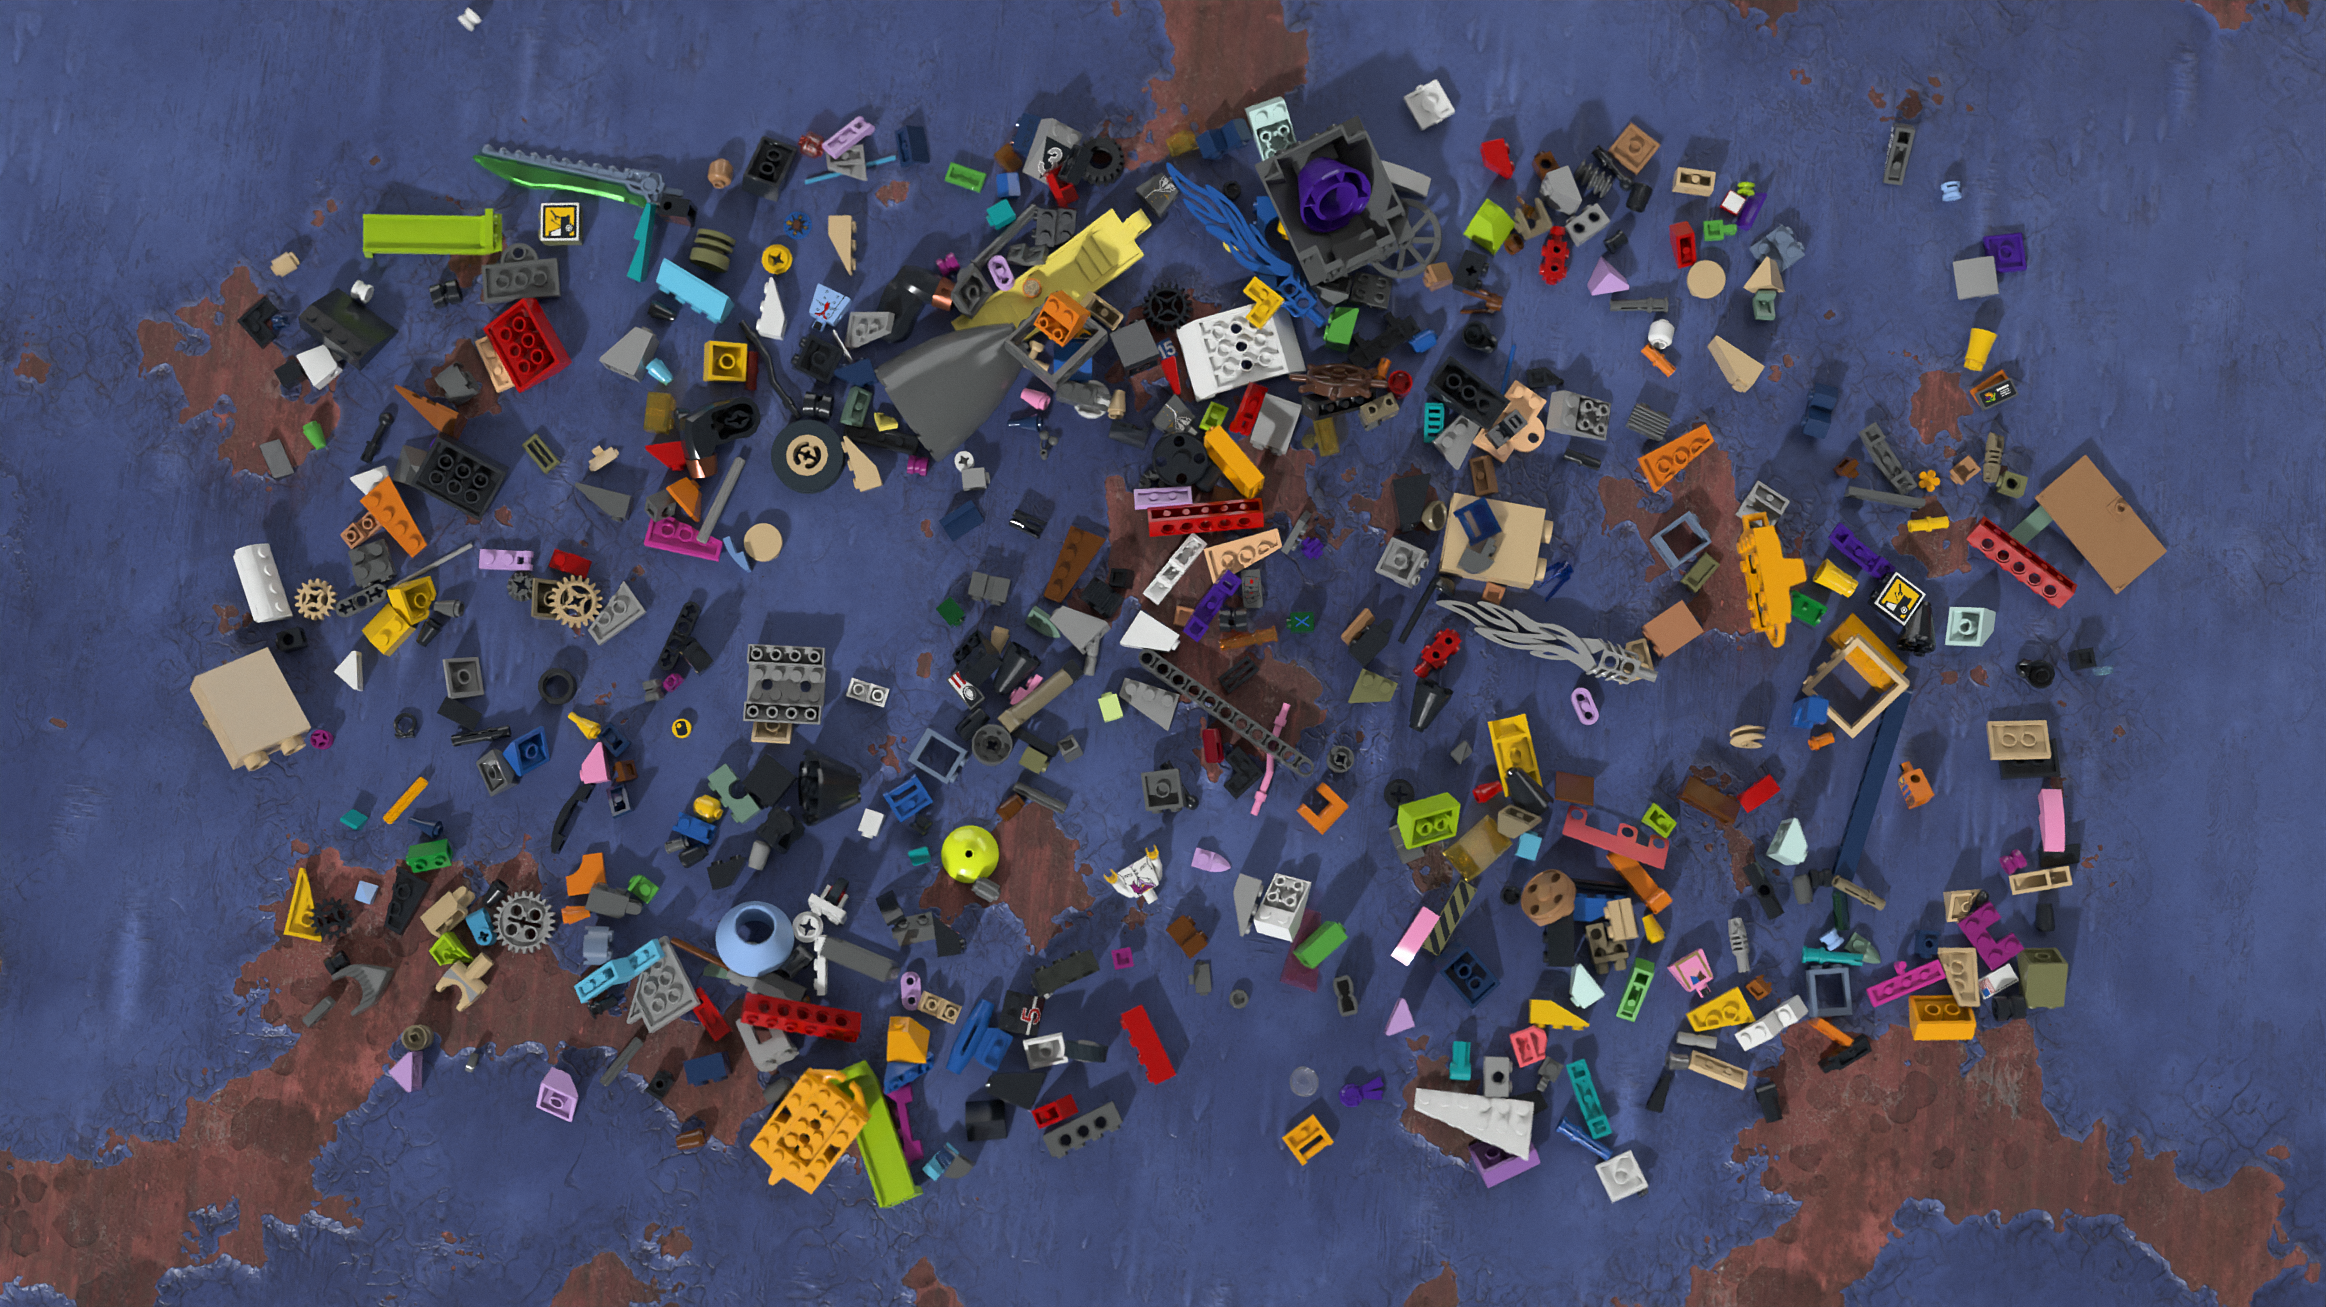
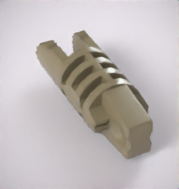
M1992 432L1987 436L1985 449L1987 453H1985V463L1983 464V481L1988 483L1997 482L2003 456L2001 453H2003L2004 436H1997V434Z

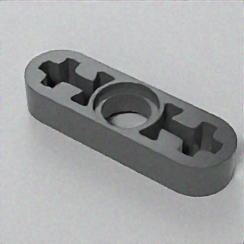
M375 584L339 601L335 607L337 615L349 618L385 601L389 597L387 593L388 587L383 584ZM378 589L383 590V592L381 593V596H382V597H380V596L371 597V595H370V594L373 595V594L377 593V592H378ZM362 595L367 598L365 606L358 604V598ZM353 604L355 606L347 609L348 613L342 612V609H344L343 605L350 606Z

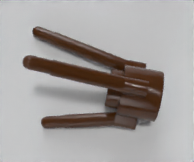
M1482 288L1478 291L1482 294L1468 290L1462 291L1464 294L1486 300L1485 307H1488V309L1460 310L1461 314H1494V311H1500L1503 297L1498 296V294L1491 293Z

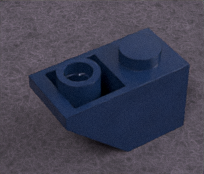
M862 357L855 360V363L851 365L843 364L838 366L837 370H834V374L838 379L862 389L879 383L870 358Z

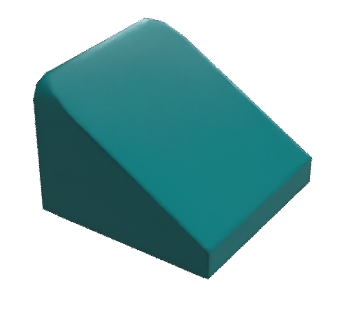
M352 809L343 815L340 820L355 830H362L368 817Z
M926 846L908 852L913 866L931 861L930 852Z

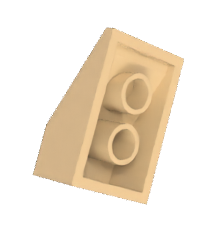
M1717 335L1707 346L1726 379L1732 384V388L1738 392L1743 391L1745 393L1754 384L1765 367Z

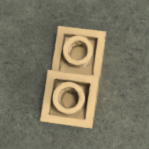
M923 991L916 1007L920 1011L954 1025L962 1008L958 1004L927 991Z

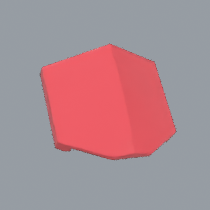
M1531 1026L1510 1034L1511 1046L1520 1068L1545 1059L1547 1037L1543 1029Z

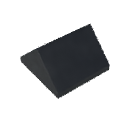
M1004 1100L965 1102V1125L968 1141L1007 1138Z

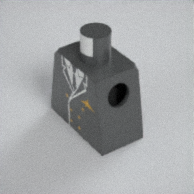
M1162 173L1136 188L1137 196L1159 219L1165 215L1179 197V191L1175 188L1176 184L1171 176L1167 179Z
M1175 394L1151 421L1152 426L1166 434L1177 429L1194 435L1198 434V431L1191 426L1195 417Z

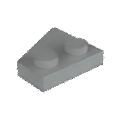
M863 144L853 145L837 159L826 152L828 170L867 181Z

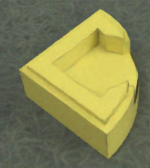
M874 413V419L879 431L898 428V422L893 417L885 416L884 413Z

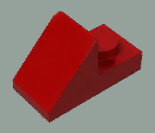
M554 549L549 567L577 577L581 575L583 579H586L592 561L573 553Z

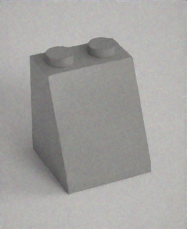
M643 326L641 329L634 327L602 355L599 361L607 369L641 383L647 371L646 367L652 361L660 342L656 335L652 333V330Z
M1266 393L1250 439L1253 447L1260 450L1267 448L1271 450L1272 454L1278 456L1286 455L1302 405Z

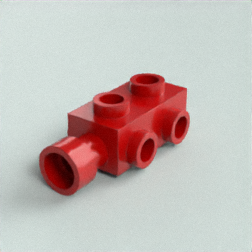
M1552 226L1550 229L1551 240H1548L1546 245H1542L1541 256H1544V264L1540 263L1539 275H1542L1541 280H1546V284L1557 285V282H1561L1567 273V267L1564 266L1565 259H1568L1569 248H1566L1567 242L1562 241L1563 237H1565L1566 228L1560 226ZM1553 248H1559L1560 252L1555 253ZM1551 266H1556L1557 271L1553 272Z
M1447 628L1444 632L1440 630L1434 637L1436 641L1433 645L1428 644L1421 651L1423 662L1420 665L1417 664L1413 672L1418 677L1426 679L1431 669L1435 671L1439 668L1441 670L1449 662L1446 658L1450 654L1454 656L1461 648L1459 646L1462 641L1460 639L1461 636L1453 629L1450 631ZM1446 638H1450L1452 640V643L1450 645L1445 643ZM1434 652H1437L1439 654V658H1433L1432 654Z

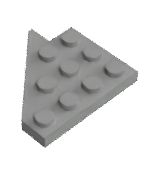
M668 936L658 939L665 957L640 973L627 1018L628 1024H633L643 1018L649 1033H654L701 1004L672 944H670Z

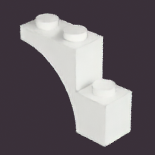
M1796 995L1734 1035L1745 1051L1775 1037L1784 1027L1799 1021L1808 1012V1009L1800 997Z

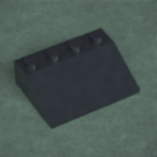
M336 288L313 302L298 316L301 329L360 371L398 333L397 329L340 288Z
M439 431L410 485L481 521L503 482L509 467Z

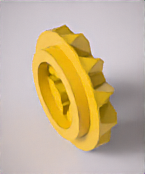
M779 244L769 246L762 255L764 268L769 273L777 275L786 273L791 267L793 260L790 251L785 246ZM778 256H780V259L783 261V263L778 262L774 265L775 262L772 259V257L777 258Z

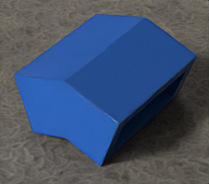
M1002 173L996 175L998 198L1001 200L1018 199L1020 197L1019 174Z

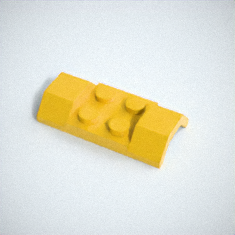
M1526 714L1487 722L1505 797L1511 796L1504 779L1505 772L1513 766L1516 768L1521 767L1543 788Z

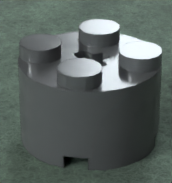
M456 361L439 373L435 381L440 387L444 388L446 391L445 396L449 402H455L459 406L480 393V390H478L480 387L469 371L466 372L462 369L464 365Z

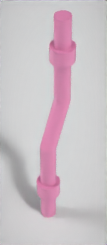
M1283 703L1279 716H1276L1274 721L1275 727L1272 734L1276 737H1279L1282 727H1285L1287 722L1286 716L1291 706L1287 703ZM1270 742L1268 748L1271 751H1275L1277 742ZM1267 754L1266 773L1259 791H1256L1255 802L1251 810V814L1258 816L1262 802L1266 800V792L1274 773V758Z

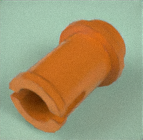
M1380 358L1377 367L1378 375L1373 376L1372 379L1386 380V374L1392 362L1388 359L1385 362V358Z
M1830 731L1817 737L1811 736L1808 740L1810 749L1816 751L1820 747L1835 742Z

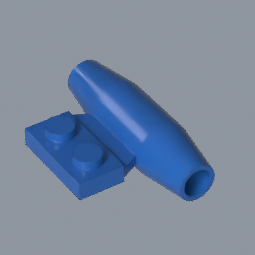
M981 998L973 1008L952 1046L946 1069L960 1075L974 1056L978 1063L997 1071L1014 1036L998 1028H988L995 1007L994 1004Z

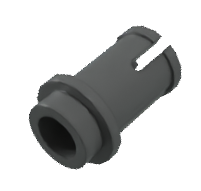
M684 835L664 843L668 854L681 849H687L691 846L689 837Z

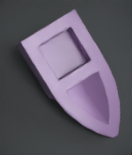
M1196 847L1192 867L1210 872H1222L1231 868L1228 861L1222 856Z

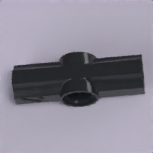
M1755 861L1744 866L1742 870L1753 889V895L1760 902L1768 920H1772L1785 913L1774 893L1773 886L1768 882L1759 862ZM1761 885H1764L1767 888V893L1765 896H1762L1759 893V888Z

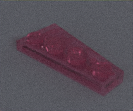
M1307 908L1304 909L1300 927L1293 942L1290 944L1279 982L1317 993L1318 965L1314 969L1304 966L1292 951L1321 926L1320 912Z

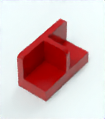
M1060 165L1043 175L1057 205L1068 207L1067 204L1079 199V196L1072 184L1057 178L1063 166Z

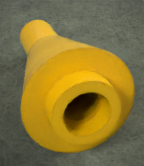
M573 711L568 715V718L577 724L588 740L597 738V735L601 732L600 724L581 718Z

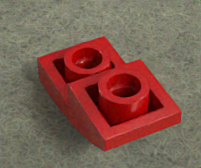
M1769 773L1754 782L1753 786L1738 794L1737 799L1746 812L1749 813L1779 792L1781 788Z

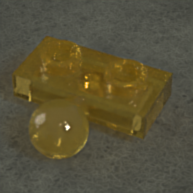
M1333 417L1317 421L1312 420L1316 435L1305 434L1301 439L1302 446L1306 449H1311L1318 443L1321 457L1341 453Z

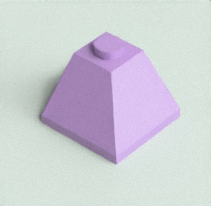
M551 1067L541 1082L536 1107L572 1122L578 1101V1093L569 1074Z

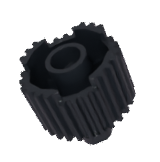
M1096 576L1091 579L1079 597L1107 620L1112 617L1125 599Z

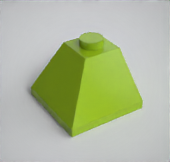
M1487 198L1463 234L1495 255L1514 229V221L1501 207Z

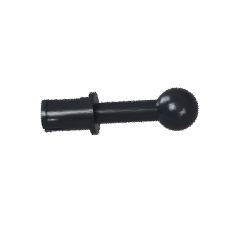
M1598 145L1591 154L1602 164V168L1606 166L1620 181L1619 186L1622 190L1630 191L1634 185L1633 178L1625 176L1611 161L1614 157H1610L1601 145Z
M383 412L379 415L378 421L380 424L372 440L366 441L367 446L360 460L371 464L377 450L381 449L378 444L386 428L394 422V417L389 412Z
M1170 760L1159 766L1161 770L1175 769ZM1184 786L1185 807L1188 810H1195L1199 806V800L1196 796L1191 795Z

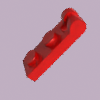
M1249 382L1236 417L1229 426L1231 432H1240L1244 436L1250 435L1265 394L1268 391L1267 387Z
M700 986L696 989L695 993L698 999L701 998L704 1003L692 1010L714 1041L717 1042L731 1032L732 1029L708 997L705 990Z

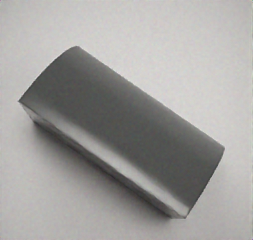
M959 1153L944 1173V1176L952 1179L961 1178L968 1174L976 1163Z

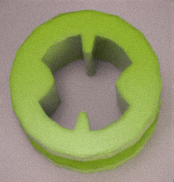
M1738 183L1740 189L1737 190V194L1742 196L1754 195V183Z

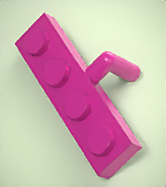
M1933 960L1907 972L1904 971L1907 964L1904 961H1896L1894 968L1898 974L1897 976L1865 989L1872 1006H1879L1946 978L1939 960Z

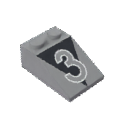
M1054 118L1041 119L1023 172L1047 184L1043 174L1063 165L1074 144L1079 145L1083 134Z

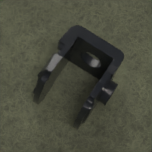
M778 806L776 808L772 807L767 815L768 819L765 823L759 825L756 833L764 838L772 848L782 854H786L791 844L804 835L805 827L800 820Z

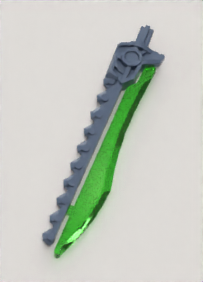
M490 144L483 147L482 153L508 159V162L479 155L473 156L477 163L494 174L531 189L589 193L633 204L641 208H645L646 203L652 201L660 202L662 196L684 199V190L668 188L661 173L637 169L631 170L630 168L620 172L614 165L609 166L605 170L599 163L589 167L583 160L578 161L575 165L568 158H563L558 162L552 155L542 159L536 152L531 153L528 157L522 150H517L514 154H511L506 147L495 151ZM517 162H522V163H527V164L536 165V166H540V167H545V168H550V169H554V170L564 171V172L573 173V174H577V175H582V176H587V177H591V178H596V179H600V180H605V181H610V182H614V183L624 184V185H626V186L628 187V189L632 192V194H635V195L629 194L628 191H627L624 187H622V186H617V185L608 184V183L599 182V181H594V180L585 179V178H581V177H576V176H571V175H567V174L557 173V172L548 171V170L539 169V168H534V167H530V166L520 165V164H516V163H517Z

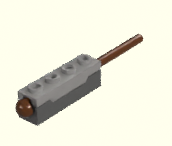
M676 937L671 939L670 944L728 971L726 977L730 978V983L739 987L743 984L748 987L747 991L758 994L759 992L765 996L811 1004L810 997L806 995L809 988L792 980H784L780 974L772 971L759 977L744 976L727 967L721 958Z

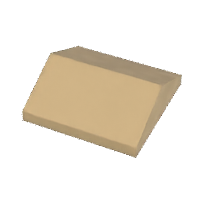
M754 722L751 742L790 744L794 723Z

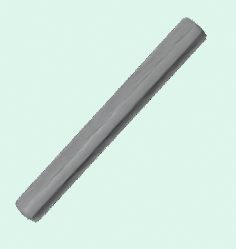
M740 457L734 459L698 533L697 540L699 542L707 543L745 465L744 459Z

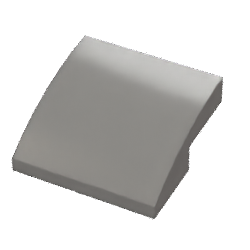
M1994 256L1953 262L1959 300L1999 294Z
M1758 480L1735 515L1742 518V515L1766 512L1769 526L1775 525L1790 501ZM1762 520L1749 522L1755 528L1763 527Z

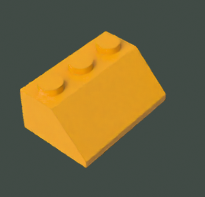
M1954 995L1909 996L1910 1029L1914 1040L1973 1039L1976 1020L1972 1008L1958 1007Z

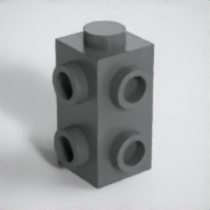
M932 912L903 918L898 924L894 925V928H891L893 939H897L899 946L935 939Z

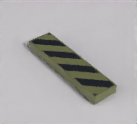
M1462 880L1458 882L1441 911L1440 918L1421 947L1439 956L1475 895L1476 888Z

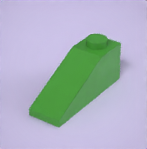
M1635 957L1616 1012L1617 1017L1635 1022L1654 976L1653 962Z

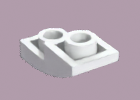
M851 678L846 696L884 707L889 689Z

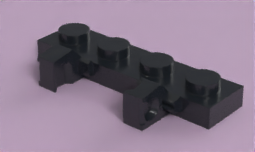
M1390 311L1383 315V318H1386L1388 321V327L1385 328V332L1371 341L1369 339L1365 341L1359 336V332L1351 337L1356 344L1353 347L1355 351L1349 354L1347 358L1352 365L1365 368L1412 336L1418 334L1421 329L1411 315L1403 320L1400 318L1395 319Z

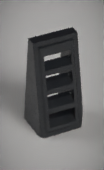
M1663 1073L1645 1106L1646 1110L1658 1113L1663 1112L1671 1077L1669 1074Z

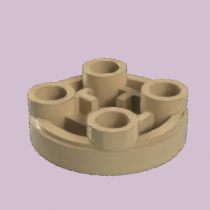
M1710 260L1697 262L1687 274V286L1690 293L1703 299L1717 296L1724 288L1726 281L1722 267Z
M756 524L745 535V550L750 557L757 561L767 562L779 556L782 550V536L770 524Z

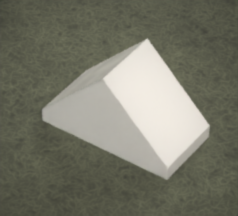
M352 651L334 672L353 689L363 691L362 653Z

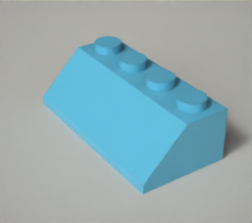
M666 258L663 259L656 279L657 284L660 286L659 289L667 295L669 293L676 296L675 299L682 304L687 302L692 305L691 309L695 312L707 314L706 318L713 323L720 322L723 324L735 306L732 300L724 293Z

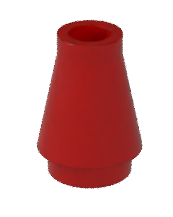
M1497 780L1478 785L1472 792L1475 800L1480 804L1482 802L1486 803L1502 791L1503 788Z

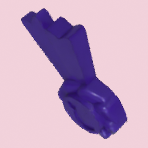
M1378 1076L1360 1087L1354 1083L1343 1085L1339 1091L1340 1102L1346 1107H1355L1360 1104L1363 1098L1382 1100L1381 1094L1383 1091L1373 1090L1384 1085L1381 1082V1077Z

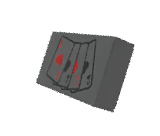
M1260 569L1241 571L1244 607L1246 609L1263 608Z

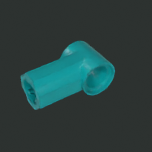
M1453 1041L1452 1062H1450L1449 1071L1450 1079L1470 1080L1471 1063H1469L1471 1042Z

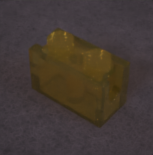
M648 392L643 428L646 432L670 435V430H673L674 427L672 411L676 409V400H674L671 394Z

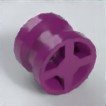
M316 730L310 736L312 746L318 749H329L334 741L333 735L324 730Z

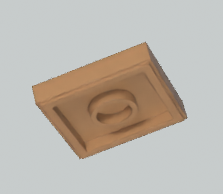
M1631 122L1607 153L1637 176L1661 145Z

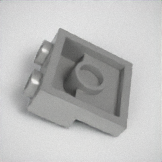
M1392 537L1375 571L1412 589L1413 585H1418L1421 579L1419 574L1422 568L1425 569L1428 566L1429 555L1425 550Z

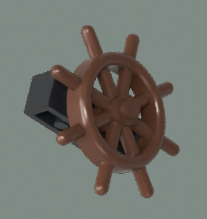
M1345 361L1318 366L1310 363L1307 365V370H1309L1307 374L1292 373L1289 376L1291 381L1306 382V385L1299 386L1298 391L1300 393L1313 392L1312 394L1302 396L1301 414L1315 421L1358 411L1360 406L1376 399L1377 388L1375 387L1386 388L1389 385L1386 380L1372 379V376L1378 375V369L1366 370L1362 367L1348 364Z

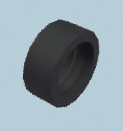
M552 668L541 675L538 681V690L540 696L545 701L554 705H563L574 698L577 691V683L575 677L570 672L561 668ZM555 675L565 677L569 684L567 693L560 698L550 696L546 689L548 680Z

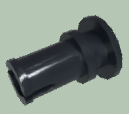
M614 994L600 1001L596 1000L592 1005L587 1002L588 1011L594 1020L597 1019L596 1015H602L604 1011L619 1005Z

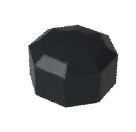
M1228 181L1223 185V195L1229 200H1235L1240 196L1241 186L1236 181Z

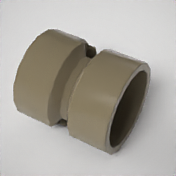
M423 1024L409 1026L402 1034L403 1045L412 1051L426 1049L431 1046L434 1040L432 1029Z

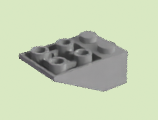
M1566 390L1552 392L1546 430L1566 435L1606 440L1611 403Z
M1239 873L1233 896L1239 933L1243 937L1244 933L1248 934L1252 923L1248 921L1250 915H1255L1258 904H1255L1257 896L1261 897L1264 886L1261 885V880Z

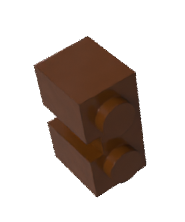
M1182 915L1165 930L1191 959L1208 945L1206 941L1209 938L1202 930L1198 932L1193 927L1196 923L1189 915L1187 917Z

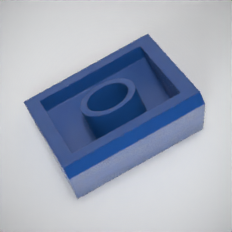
M540 726L515 739L502 753L518 776H523L550 761L544 726Z

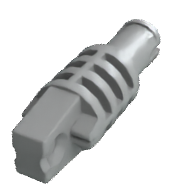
M1742 918L1729 919L1732 954L1736 955L1738 972L1751 971L1747 954L1750 949Z

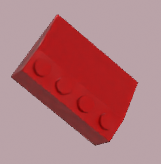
M522 298L483 328L519 393L552 377L572 363L536 298Z

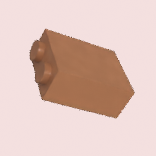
M1682 600L1641 627L1643 637L1647 641H1651L1654 646L1652 648L1658 657L1661 656L1662 659L1704 632Z

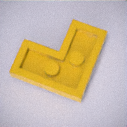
M1256 276L1243 290L1247 296L1257 303L1245 318L1259 330H1262L1285 300Z

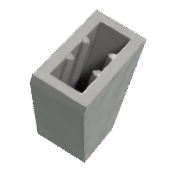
M1065 606L1054 610L1049 619L1083 655L1111 629L1106 621Z

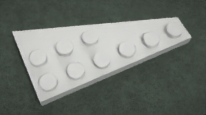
M1416 1088L1415 1110L1442 1120L1454 1128L1457 1127L1467 1134L1491 1145L1494 1144L1505 1149L1506 1152L1518 1155L1528 1161L1534 1102Z

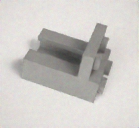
M741 1018L735 1021L755 1066L761 1072L773 1071L780 1064L790 1061L800 1054L785 1030L768 1028L772 1038L761 1043L753 1025L741 1023Z

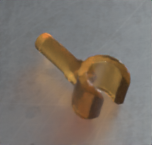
M1517 196L1516 200L1523 207V215L1531 218L1535 208L1525 203L1520 196Z

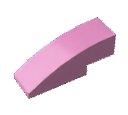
M2042 789L2038 795L2040 807L2039 824L2044 851L2064 852L2065 821L2061 789Z
M1422 906L1391 956L1408 966L1440 916Z

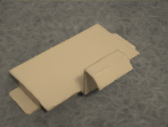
M600 445L592 450L596 457L588 461L590 463L589 469L591 472H595L611 462L619 455L618 450H613L610 447L603 451Z

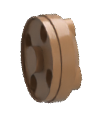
M1550 869L1534 876L1525 886L1521 895V907L1525 914L1538 926L1552 923L1563 916L1569 915L1574 910L1575 885L1566 874L1559 870Z

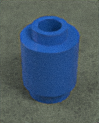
M1426 328L1412 336L1409 344L1415 354L1422 353L1437 345L1436 340H1438V336L1433 329Z

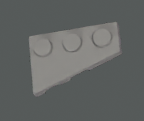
M1459 414L1431 443L1456 470H1459L1480 426Z

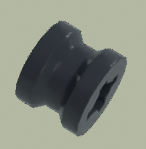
M917 813L915 821L911 822L909 826L925 836L928 827H931L933 823Z

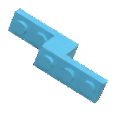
M658 939L651 940L628 957L609 961L576 984L574 988L581 1003H587L611 985L630 981L665 957Z

